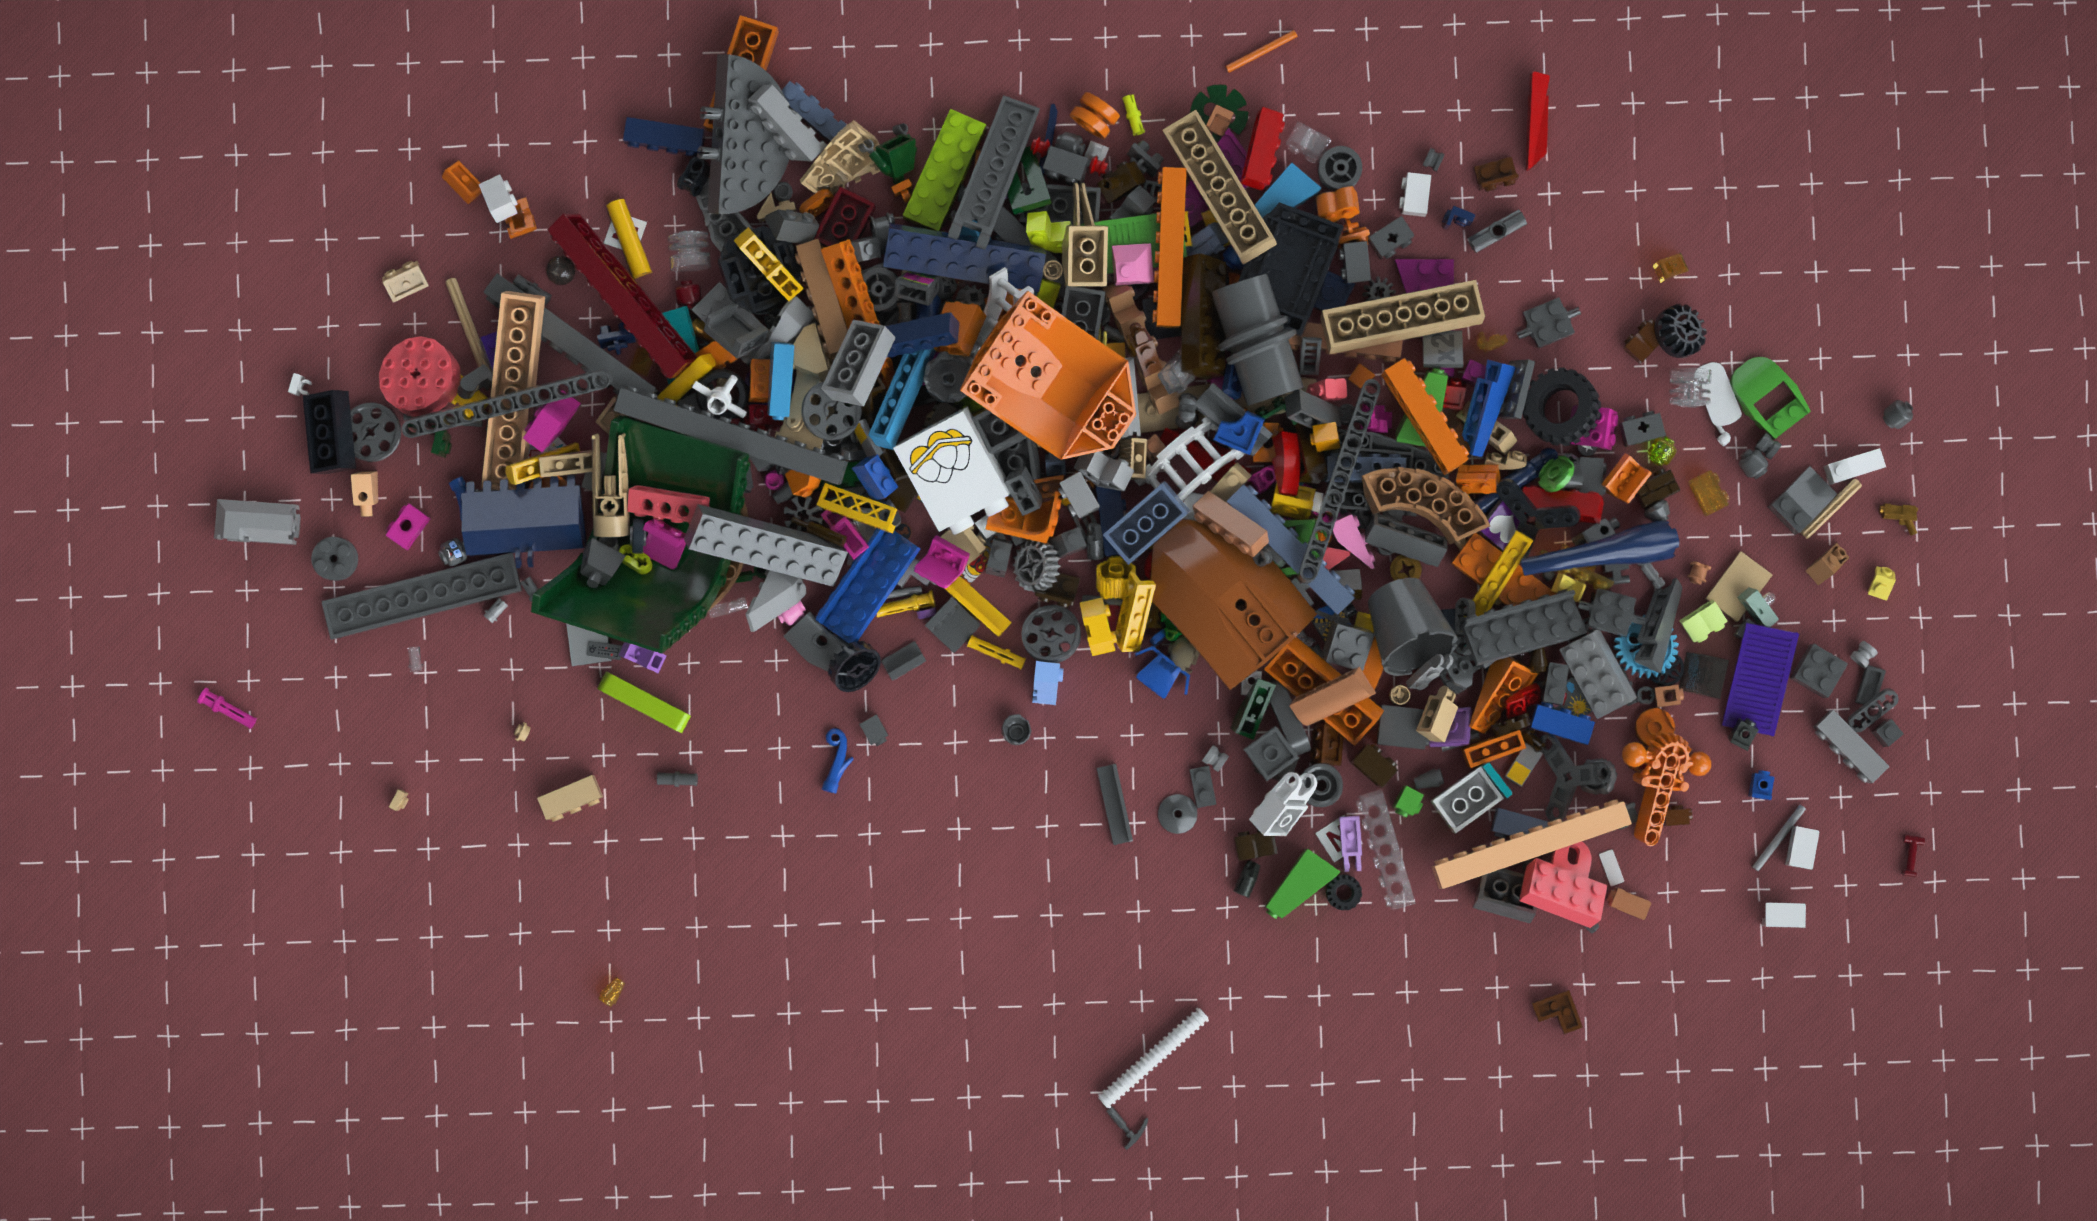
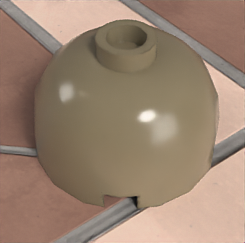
M1184 635L1179 636L1175 643L1171 642L1169 645L1168 653L1171 654L1170 660L1177 667H1180L1182 671L1190 675L1193 670L1189 668L1191 664L1196 665L1199 652Z

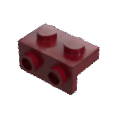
M749 404L748 416L740 418V422L750 425L752 430H757L759 426H764L765 430H777L778 426L783 425V421L772 419V416L768 415V405Z

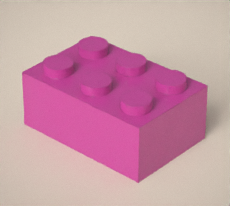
M570 397L543 404L534 414V420L530 421L524 431L527 433L523 439L543 452L564 431L581 403Z

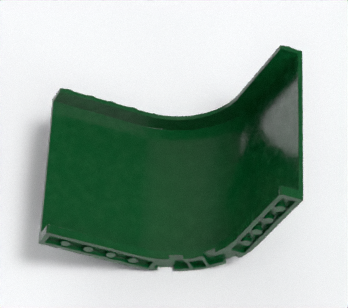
M622 415L617 416L611 421L604 476L616 475V494H619L618 436L625 433L624 442L629 488L640 485L710 497L709 507L741 515V509L745 503L743 494L747 487L746 473L750 467L748 453ZM603 481L602 494H605L604 481ZM623 497L622 499H620V500H621V508H620L619 512H623V513H624V497ZM648 500V504L652 507V502ZM612 501L607 503V506L612 510L615 504H612ZM666 502V507L671 510L670 505ZM684 506L685 511L689 513V509ZM599 507L598 513H603L601 507ZM629 512L630 526H633V519H643L645 525L646 522L653 519V516L638 517L634 513ZM667 518L662 520L685 534L689 527V522L674 523L671 522V519ZM594 529L592 530L591 535L586 544H588L592 538L599 541L600 537L594 536ZM630 535L616 537L620 548L623 545H630ZM685 545L675 569H670L650 558L652 563L651 571L647 574H639L621 562L606 585L599 584L597 588H591L587 585L588 578L580 573L583 553H580L568 568L533 594L531 612L663 654L696 626L701 619H705L720 588L724 587L726 583V574L731 560L690 550ZM625 553V554H624L625 556L629 555L630 557H632V554H631V553H629V554ZM639 562V565H640V566H641V565H644V566L647 565L646 562H645L644 564H642L641 562Z

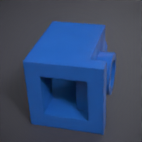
M1758 770V774L1752 773L1748 797L1771 800L1775 777L1770 776L1768 771ZM1762 781L1766 782L1764 789L1760 787Z

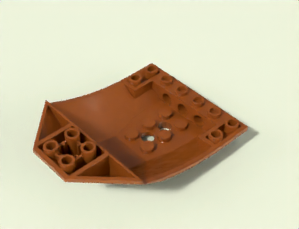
M1182 519L1153 544L1150 581L1153 580L1156 586L1152 602L1193 645L1229 690L1269 661L1317 615L1273 560L1271 563L1259 567L1254 562L1252 556L1242 553L1233 543L1229 544L1223 536L1213 533L1204 523L1201 524L1197 520ZM1239 599L1244 600L1246 603L1243 611H1239L1236 608L1235 604ZM1251 615H1255L1258 618L1256 626L1251 625L1249 622Z

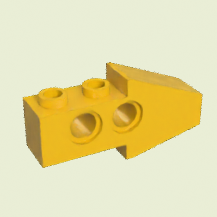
M749 227L734 239L738 247L788 301L804 289Z

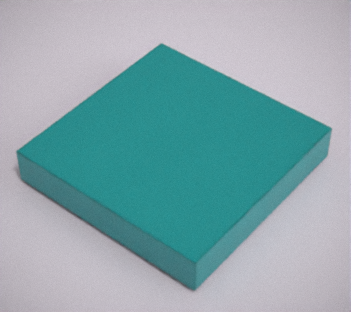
M1490 763L1480 765L1503 798H1508L1512 795V791Z

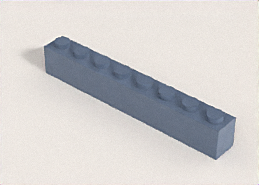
M1243 485L1227 502L1240 513L1267 530L1268 544L1298 574L1308 543L1304 542L1302 544L1297 539L1300 535L1292 527L1288 529L1284 525L1286 521L1278 513L1274 515L1270 511L1272 507L1266 500L1260 501L1256 497L1258 492L1251 485L1248 487ZM1312 551L1309 552V556H1310L1312 559L1316 560V559L1319 558V556L1316 558V557L1311 553ZM1322 560L1318 575L1308 585L1339 615L1355 599L1353 596L1355 592L1348 584L1343 586L1339 582L1341 577L1334 570L1330 572L1325 567L1327 563ZM1309 569L1303 570V575L1306 578L1312 577L1313 574Z

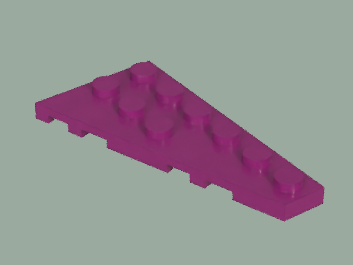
M1454 259L1394 260L1406 294L1454 284ZM1441 368L1448 374V377H1454V368Z

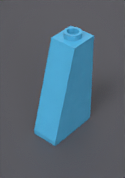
M1291 163L1258 200L1255 207L1263 219L1279 202L1297 208L1317 195L1321 187L1296 165Z
M771 342L768 415L772 416L774 420H784V417H789L794 359V345L791 343Z

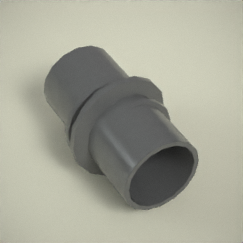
M1263 274L1212 291L1211 296L1225 336V340L1218 345L1219 351H1230L1231 355L1226 358L1228 365H1234L1247 406L1304 388L1289 343V339L1296 335L1297 332L1296 329H1285L1284 323L1288 321L1287 315H1280L1268 275Z

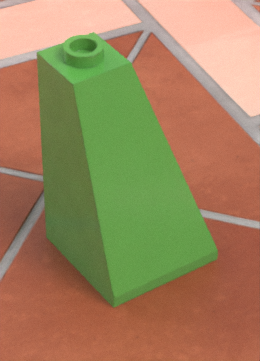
M1433 368V370H1427L1422 380L1426 385L1425 391L1428 395L1432 394L1437 402L1435 406L1440 412L1443 408L1448 374L1444 372V369ZM1404 414L1395 431L1396 442L1426 447L1408 417Z
M1305 848L1265 907L1268 909L1266 913L1275 919L1278 916L1280 918L1285 917L1339 875L1340 871Z

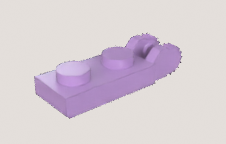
M1339 817L1344 872H1349L1350 869L1348 856H1356L1355 868L1357 871H1361L1360 817Z

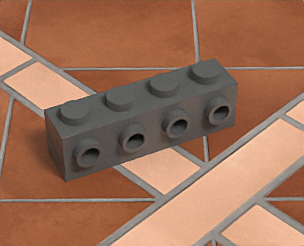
M1379 514L1372 516L1365 530L1366 543L1387 549L1392 553L1404 555L1410 559L1422 561L1427 565L1438 567L1447 551L1446 537Z

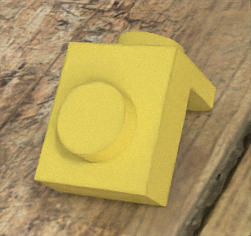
M1876 566L1875 576L1868 589V595L1887 601L1896 581L1895 572L1887 567L1881 568Z
M1558 573L1551 591L1557 593L1564 589L1568 591L1574 590L1576 593L1573 597L1574 601L1579 602L1585 591L1586 584L1575 581L1565 574Z

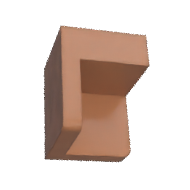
M1216 105L1206 127L1210 132L1223 137L1234 113Z

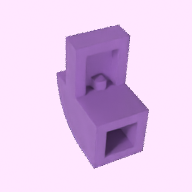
M624 642L619 656L656 673H659L666 658L664 654Z

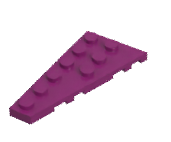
M1228 128L1217 145L1240 181L1247 152ZM1192 180L1186 187L1185 211H1188L1190 229L1203 220L1202 212L1210 210Z

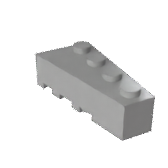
M762 85L748 99L752 111L760 116L764 127L772 132L774 140L784 148L785 154L789 159L813 161L827 147L823 140L819 142L814 137L816 132L811 127L808 128L802 124V117L798 112L788 108L790 106L789 102L773 85Z

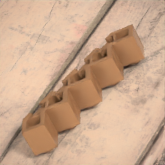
M1113 283L1102 288V290L1105 291L1106 304L1109 310H1112L1115 324L1120 335L1124 337L1129 355L1133 357L1126 336L1131 334L1129 327L1135 322H1138L1141 328L1146 330L1144 324L1147 321L1146 316L1142 310H1138L1134 303L1133 296H1135V292L1132 286L1114 285ZM1154 335L1150 336L1153 339L1156 348L1158 346V343ZM1159 358L1162 370L1146 378L1139 369L1137 372L1143 386H1146L1150 394L1149 399L1153 407L1161 415L1179 407V397H1181L1177 386L1173 387L1167 375L1169 367L1166 361L1162 362Z

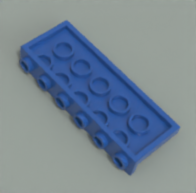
M875 528L872 537L867 542L869 548L852 562L850 569L841 578L840 584L830 594L829 600L819 610L818 616L815 619L848 643L857 642L921 550L895 530L892 534Z

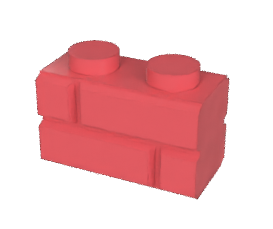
M1345 378L1324 379L1308 385L1306 392L1333 403L1347 397Z

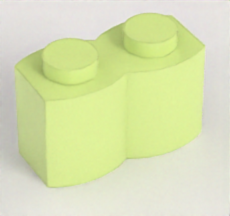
M1711 600L1686 615L1679 622L1693 642L1700 643L1708 638L1710 632H1718L1723 629L1727 619L1716 602Z

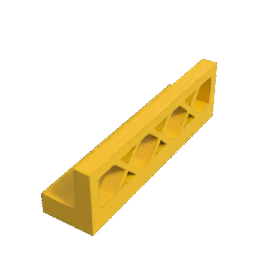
M824 484L817 506L893 534L895 526L892 522L897 511L896 508L830 484ZM829 489L835 491L837 499L832 501L825 500ZM849 496L853 497L855 505L849 508L845 507L842 500ZM870 503L873 511L864 514L860 506ZM884 509L890 511L887 522L880 519L878 512Z
M1129 572L1115 630L1116 644L1121 652L1140 651L1156 586L1153 580L1140 581L1135 572Z
M960 576L948 588H944L997 637H1000L1012 623Z

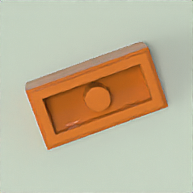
M459 160L445 169L442 178L467 204H470L482 193L479 187L480 182Z

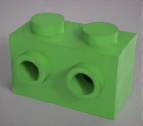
M1402 786L1392 806L1396 809L1395 813L1406 818L1408 815L1418 814L1423 806L1421 800L1424 794L1408 786Z

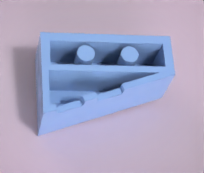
M1036 661L1032 703L1056 705L1058 681L1062 682L1064 668H1060V664Z

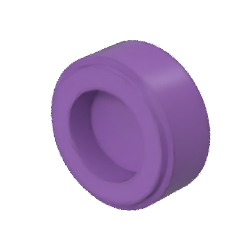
M936 608L916 611L917 618L933 617L936 614Z

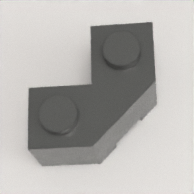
M1139 185L1127 196L1123 204L1108 220L1149 215L1154 211L1153 205L1156 200Z

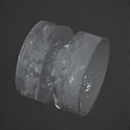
M688 230L667 236L668 243H673L668 246V249L678 252L669 257L671 271L688 272L711 267L710 253L701 251L709 247V242L705 241L709 239L708 232Z
M1705 368L1670 369L1669 383L1678 385V388L1669 390V394L1678 395V397L1669 398V404L1688 408L1710 405L1711 398L1702 396L1710 395L1711 391L1702 388V386L1711 384L1712 370Z

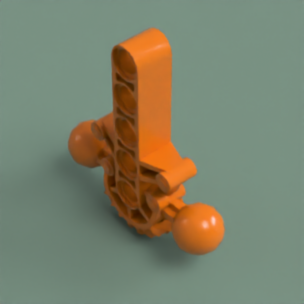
M1662 733L1661 736L1655 735V741L1649 740L1650 745L1647 750L1638 742L1628 743L1622 750V759L1628 766L1639 767L1643 763L1647 765L1641 773L1636 772L1633 774V780L1646 786L1634 829V836L1637 840L1648 846H1654L1659 841L1672 791L1685 792L1689 788V784L1684 781L1682 773L1689 770L1692 775L1704 776L1711 769L1712 761L1706 753L1698 751L1693 752L1689 756L1692 750L1688 746L1689 743L1674 733Z

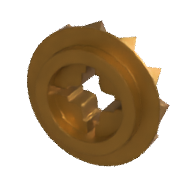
M1399 555L1392 561L1390 572L1394 580L1408 578V575L1405 573L1398 574L1403 568L1402 562L1406 567L1413 566L1409 570L1410 578H1420L1422 567L1419 560Z

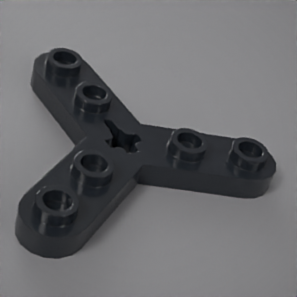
M1503 479L1497 485V494L1520 521L1517 531L1533 539L1523 558L1529 557L1539 529L1570 527L1577 524L1580 520L1581 513L1573 505L1536 508L1512 479ZM1534 516L1536 520L1530 523L1528 519Z

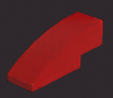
M1281 431L1272 439L1276 453L1272 463L1278 491L1281 495L1296 496L1300 479L1298 436L1296 433Z

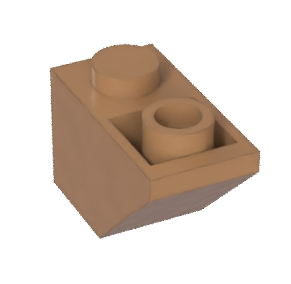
M1836 543L1807 568L1806 572L1819 586L1835 574L1850 557Z

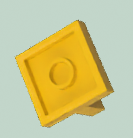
M1276 482L1270 511L1273 514L1278 513L1280 516L1288 518L1309 519L1316 489L1299 485L1296 496L1279 494Z

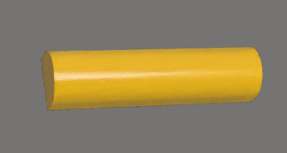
M625 199L615 200L607 204L608 213L633 279L652 273Z
M711 353L700 355L657 396V399L664 401V398H669L677 403L692 388L695 381L699 382L716 365V361Z
M572 443L508 465L506 467V476L509 482L517 485L540 477L539 457L580 451L579 443Z

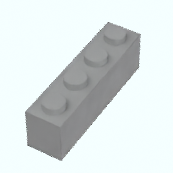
M1829 710L1813 726L1816 730L1815 734L1821 740L1825 739L1830 744L1829 748L1836 755L1840 754L1844 758L1843 762L1850 769L1854 768L1858 772L1857 777L1862 782L1874 783L1890 767L1834 710Z

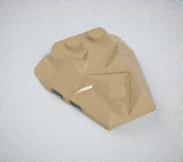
M853 120L830 141L800 179L801 184L815 194L822 189H829L832 194H835L839 187L845 189V184L852 180L858 183L862 181L861 176L869 172L872 175L880 172L869 157L870 154L868 152L863 153L858 148L859 144H865V140H872L874 143L873 150L875 151V147L880 145L878 140Z

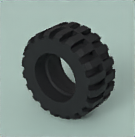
M1559 367L1558 371L1552 368L1547 370L1548 374L1540 373L1537 375L1539 379L1536 382L1534 380L1530 382L1531 388L1528 390L1523 410L1526 424L1541 440L1546 443L1550 442L1552 445L1558 446L1562 444L1563 446H1569L1570 442L1575 444L1581 442L1580 438L1582 436L1588 437L1590 435L1588 431L1591 428L1595 429L1597 425L1595 420L1600 418L1601 413L1598 409L1601 408V402L1598 400V392L1584 375L1579 374L1573 369L1567 370L1566 368ZM1563 390L1575 393L1579 400L1575 415L1564 423L1555 424L1548 421L1544 413L1548 399L1553 394Z

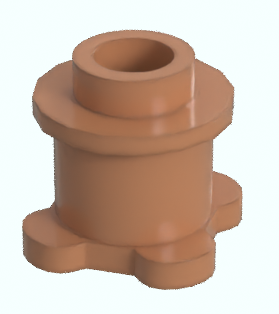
M1695 561L1690 562L1692 569L1690 575H1687L1690 582L1696 585H1701L1702 582L1706 583L1705 577L1707 571L1711 570V566Z

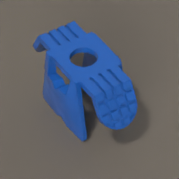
M1154 646L1134 653L1135 656L1152 650L1158 655L1136 676L1144 685L1164 699L1180 672L1186 677L1184 695H1187L1190 675L1182 671L1180 667H1177L1172 660Z

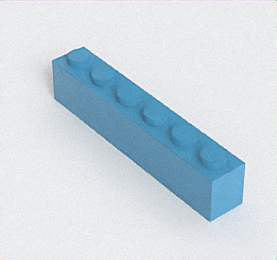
M934 348L916 351L911 354H903L868 434L876 446L894 450L893 448L898 441L924 381L923 376L926 365L929 361L933 360L936 353Z

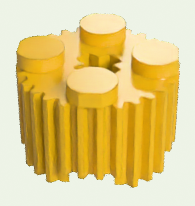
M1117 555L1115 557L1111 556L1107 561L1097 565L1096 588L1100 592V597L1103 599H1123L1129 572H1135L1136 574L1135 565L1132 563L1128 565L1121 556L1118 557Z

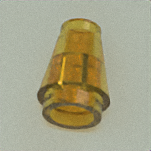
M615 977L599 993L598 999L611 1008L613 1004L616 1005L625 983Z

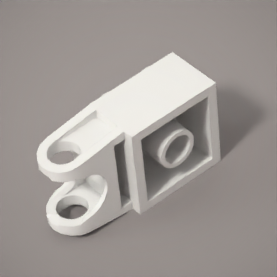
M1294 772L1287 773L1265 795L1263 802L1254 809V814L1249 820L1263 836H1286L1308 808L1306 803L1317 787L1316 777L1311 773H1304L1300 776ZM1293 776L1295 778V781L1289 783L1290 777ZM1307 777L1311 779V786L1309 788H1306L1304 785Z

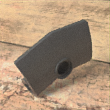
M808 612L784 635V638L807 662L828 671L830 660H835L834 653L839 654L842 651L841 646L849 647V643L841 637L834 635L830 629L824 628L821 623L815 620L816 617L811 612ZM820 635L827 638V643L821 641Z

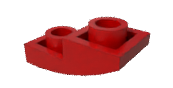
M1537 683L1517 691L1505 701L1508 719L1526 713V707L1541 702L1540 687Z

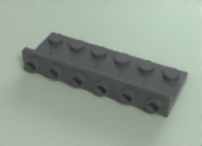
M1564 589L1557 592L1556 595L1550 596L1546 594L1539 597L1538 600L1531 601V599L1521 602L1520 605L1513 606V604L1504 606L1502 610L1495 611L1492 609L1486 611L1484 615L1477 616L1474 614L1466 617L1461 628L1475 665H1482L1585 636L1587 631L1573 598L1576 594L1575 591Z

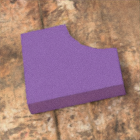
M1471 707L1457 709L1445 742L1429 741V745L1431 747L1469 746L1471 732L1469 725L1472 719Z

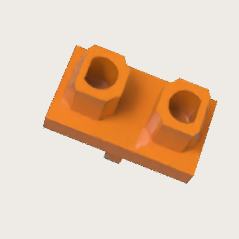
M1345 219V225H1343V231L1345 232L1342 233L1338 249L1341 248V244L1349 243L1350 240L1354 239L1356 242L1367 241L1368 244L1369 229L1366 226L1357 228L1359 227L1358 221L1351 223L1350 219Z

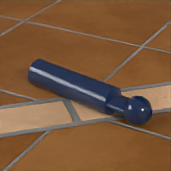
M1546 447L1530 461H1527L1526 467L1515 469L1503 479H1512L1522 489L1539 476L1542 467L1549 460L1557 459L1558 453L1555 449ZM1482 493L1472 501L1486 515L1492 510L1500 497L1497 493Z

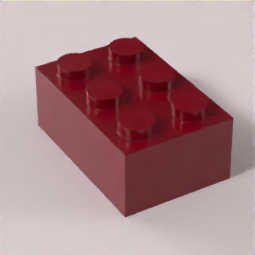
M839 187L817 230L814 240L819 239L823 247H828L849 239L850 241L860 239L870 221L869 217L873 215L876 209L875 204Z

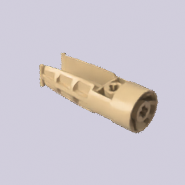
M598 433L592 436V439H594L592 454L594 536L597 537L630 535L629 512H627L629 484L624 442L625 433L618 436L619 494H616V475L604 476L605 494H601L600 440ZM623 497H624V513H623V512H619V510H620V508H621V500H620V499H622ZM598 499H604L600 505L603 513H598ZM612 501V504H615L612 510L607 506V503Z

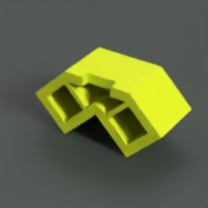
M1047 211L1027 213L1026 233L1031 244L1045 248V250L1052 253H1062L1066 226L1072 224L1071 221L1051 223Z

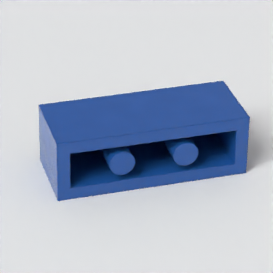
M1544 702L1541 705L1537 704L1535 706L1529 728L1581 744H1589L1595 724L1594 721H1590V716L1580 714L1577 717L1571 715V710L1561 708L1558 711L1552 709L1553 705Z

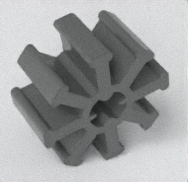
M809 496L805 497L804 507H801L798 497L792 499V502L795 503L798 509L797 511L791 510L788 507L784 509L786 515H793L802 520L799 517L800 513L803 514V511H806L809 518L805 519L804 522H815L821 526L823 525V518L813 517L814 514L820 511L823 512V509L816 506L809 510L811 502H813V499ZM791 520L785 521L788 528L795 525ZM798 525L797 530L802 532L803 527Z

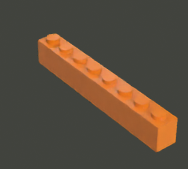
M1163 167L1162 172H1158V184H1161V192H1157V204H1161V210L1157 212L1156 223L1160 224V231H1156V243H1159V251H1155V263L1159 264L1158 271H1154V282L1158 283V289L1154 290L1153 302H1157V310H1153V322H1156V327L1180 328L1186 168Z

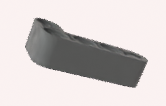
M1276 679L1268 681L1276 685L1269 702L1286 741L1297 756L1311 751L1302 723L1289 706L1292 701L1287 689Z

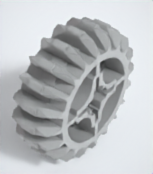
M1028 540L1026 543L1020 544L1021 549L1016 550L1018 555L1013 557L1016 560L1012 565L1015 567L1013 573L1017 575L1015 580L1019 582V586L1024 587V590L1036 592V590L1046 591L1047 588L1052 587V583L1057 582L1055 576L1060 575L1057 571L1061 567L1058 565L1060 558L1056 557L1058 551L1053 549L1054 545L1049 544V542L1046 544Z

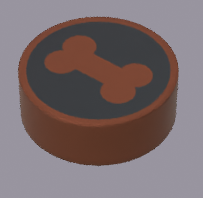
M900 523L894 529L906 539H911L912 529L908 524Z

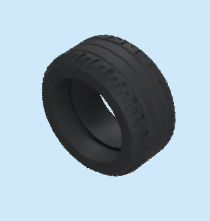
M717 369L703 376L699 383L706 387L715 379H729L731 375L736 376L738 380L735 385L739 391V399L736 406L744 410L748 401V390L744 380L738 374L727 369ZM696 390V401L700 410L707 411L705 395ZM729 410L720 415L714 414L713 417L720 419V416L733 419L738 415Z

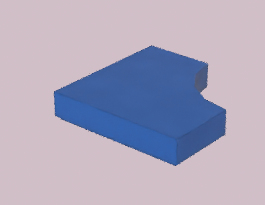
M1246 411L1244 416L1237 421H1221L1213 440L1250 455L1265 418Z

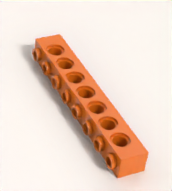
M850 239L821 249L848 329L853 320L880 325ZM886 357L878 375L886 387L885 395L895 375L893 361L890 357Z

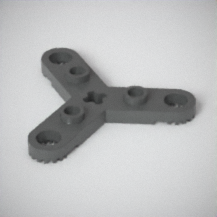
M1546 734L1541 736L1540 740L1545 743L1549 739L1553 745L1550 749H1547L1546 745L1544 748L1540 746L1542 748L1541 752L1557 776V780L1545 812L1549 821L1556 819L1563 821L1577 786L1609 783L1613 780L1615 771L1609 763L1575 766L1555 735ZM1602 768H1605L1608 772L1606 779L1601 776ZM1567 773H1570L1572 780H1568ZM1554 807L1558 808L1560 812L1557 818L1553 815Z

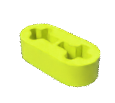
M623 545L619 549V552L622 554H632V557L629 555L625 556L622 561L623 564L639 574H647L651 571L652 563L648 555L645 553L634 554L630 545ZM639 562H641L642 564H644V563L646 562L647 565H646V566H644V565H641V566H640V565H639Z

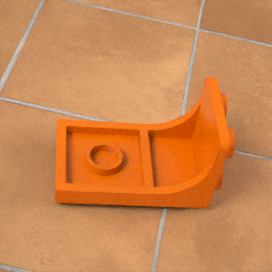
M1055 491L1054 497L1050 501L1042 503L1040 509L1022 516L1014 499L1008 496L1005 497L1009 506L988 517L985 529L1047 544L1049 536L1053 537L1058 521V510L1062 501L1061 498H1058L1059 491Z

